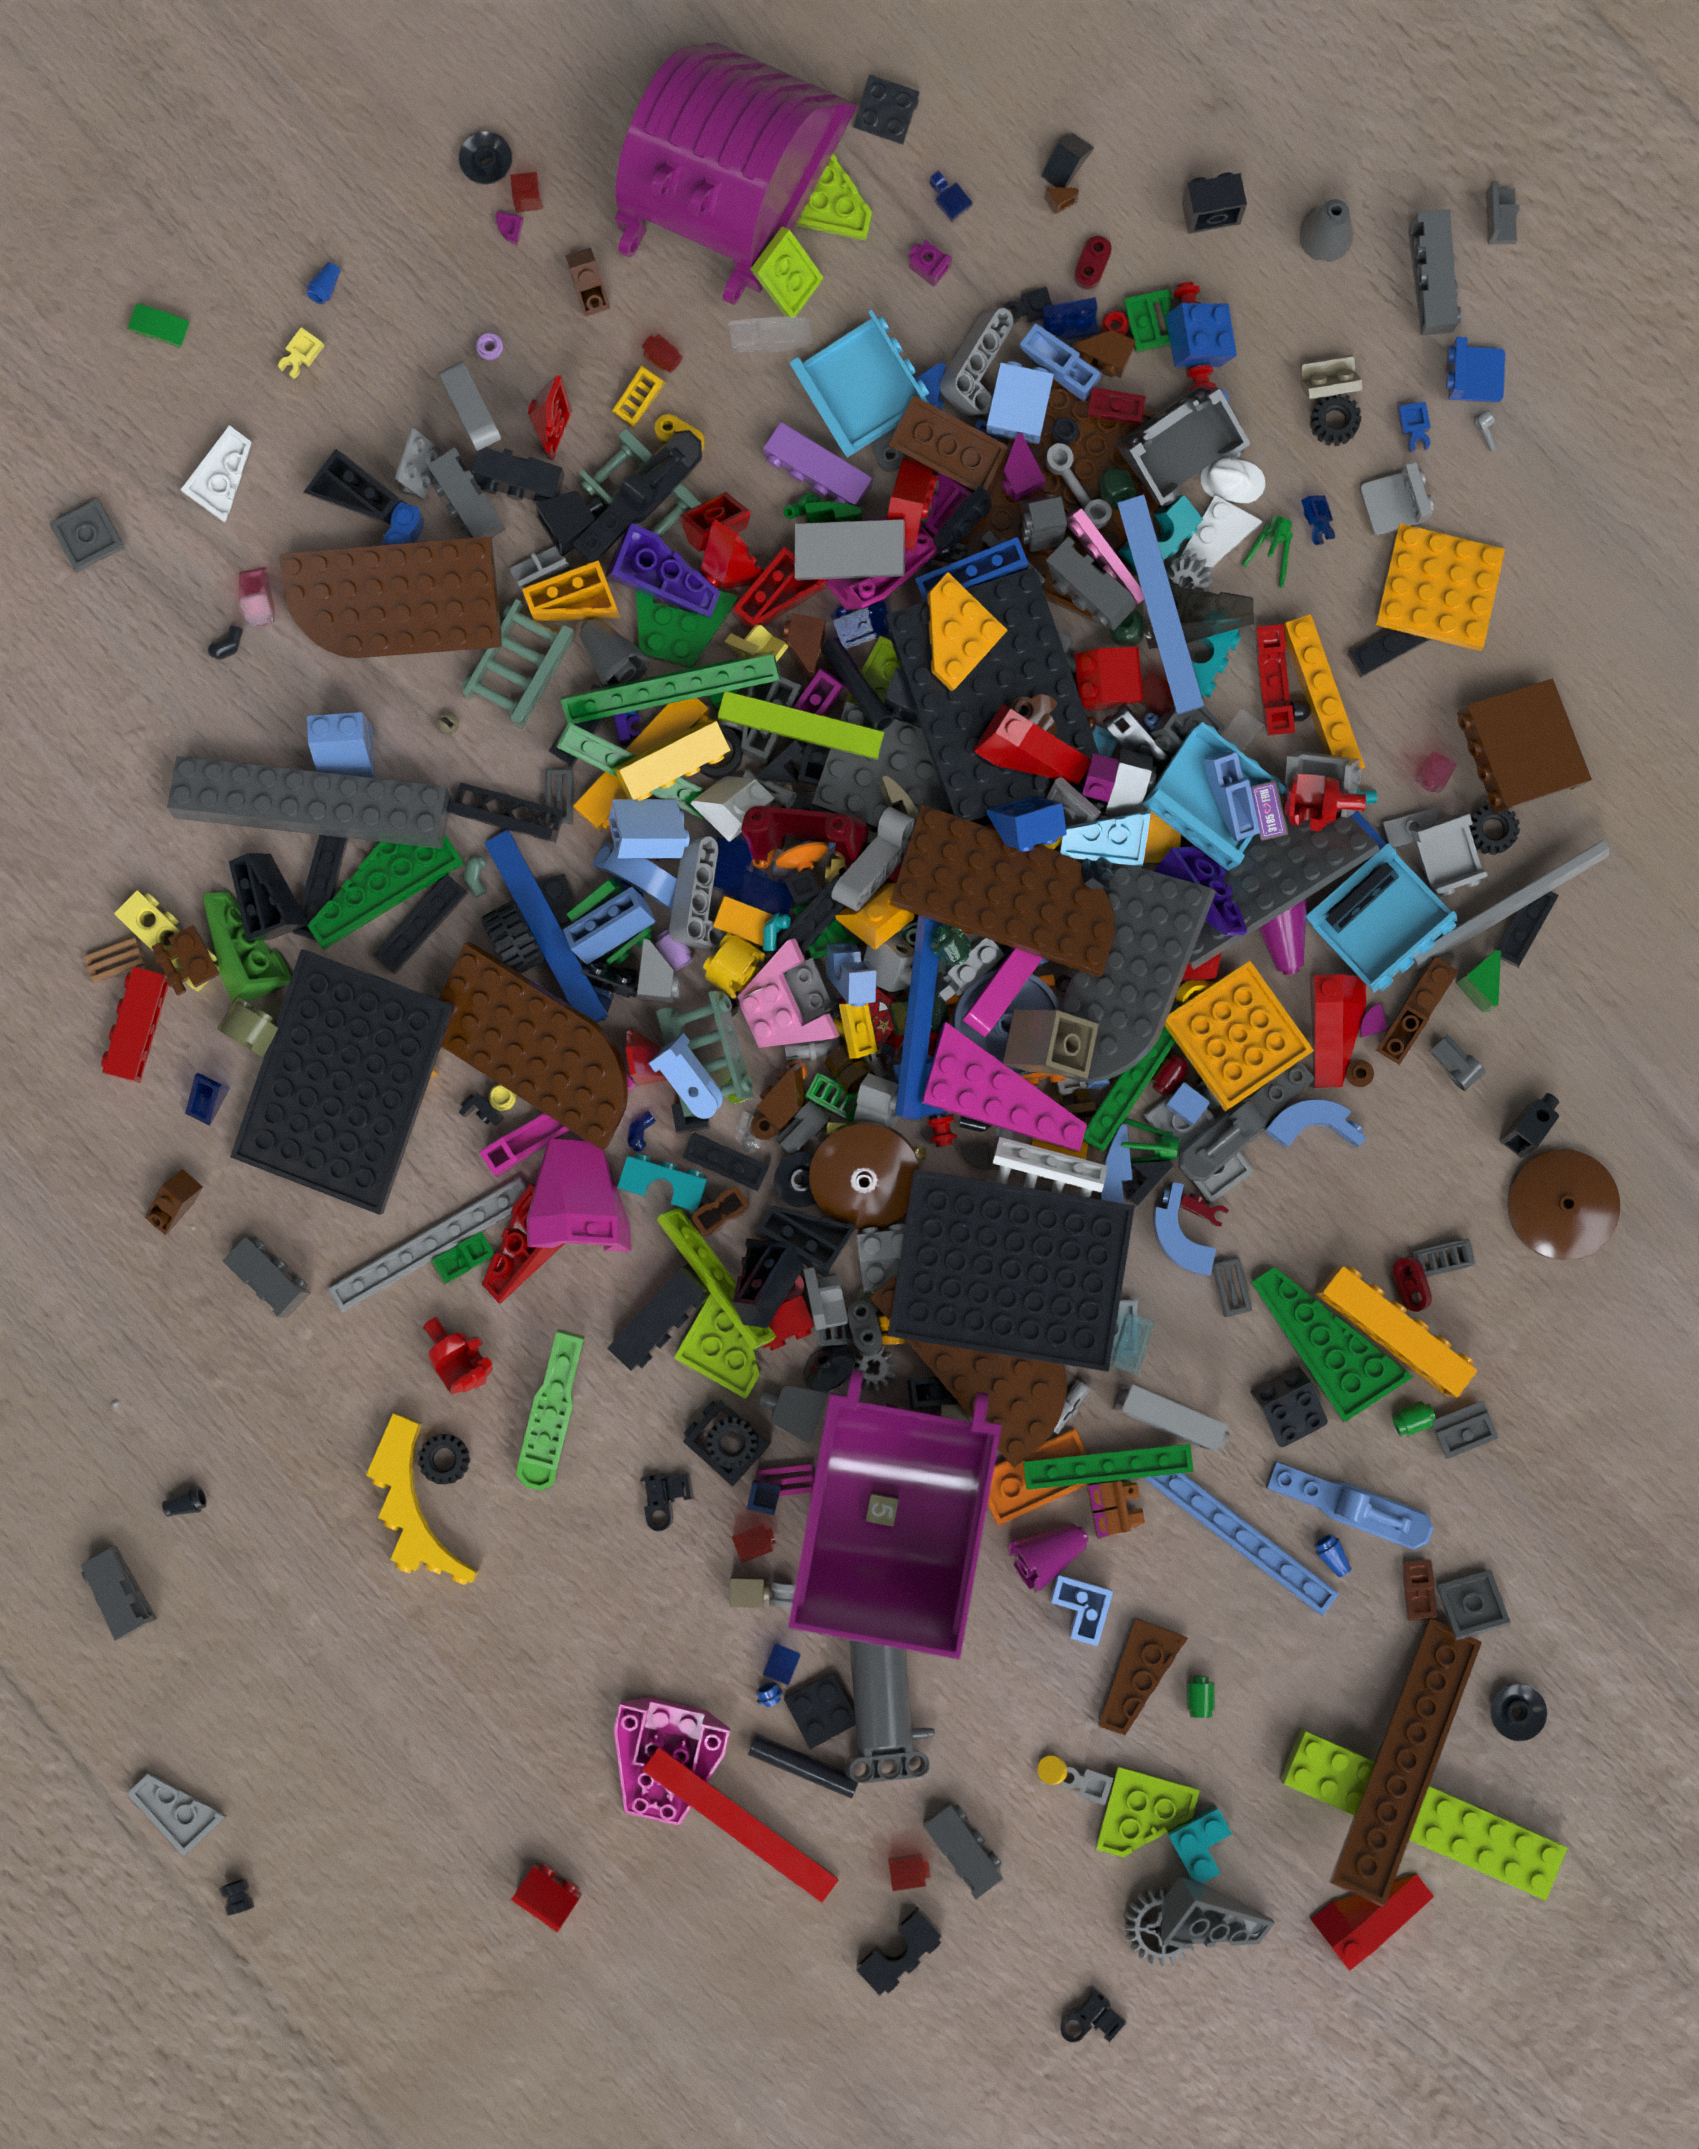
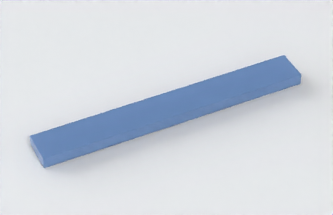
M1141 495L1119 502L1118 507L1177 714L1202 708L1204 703L1145 496Z
M1185 1474L1143 1477L1321 1616L1324 1615L1339 1595L1337 1591Z

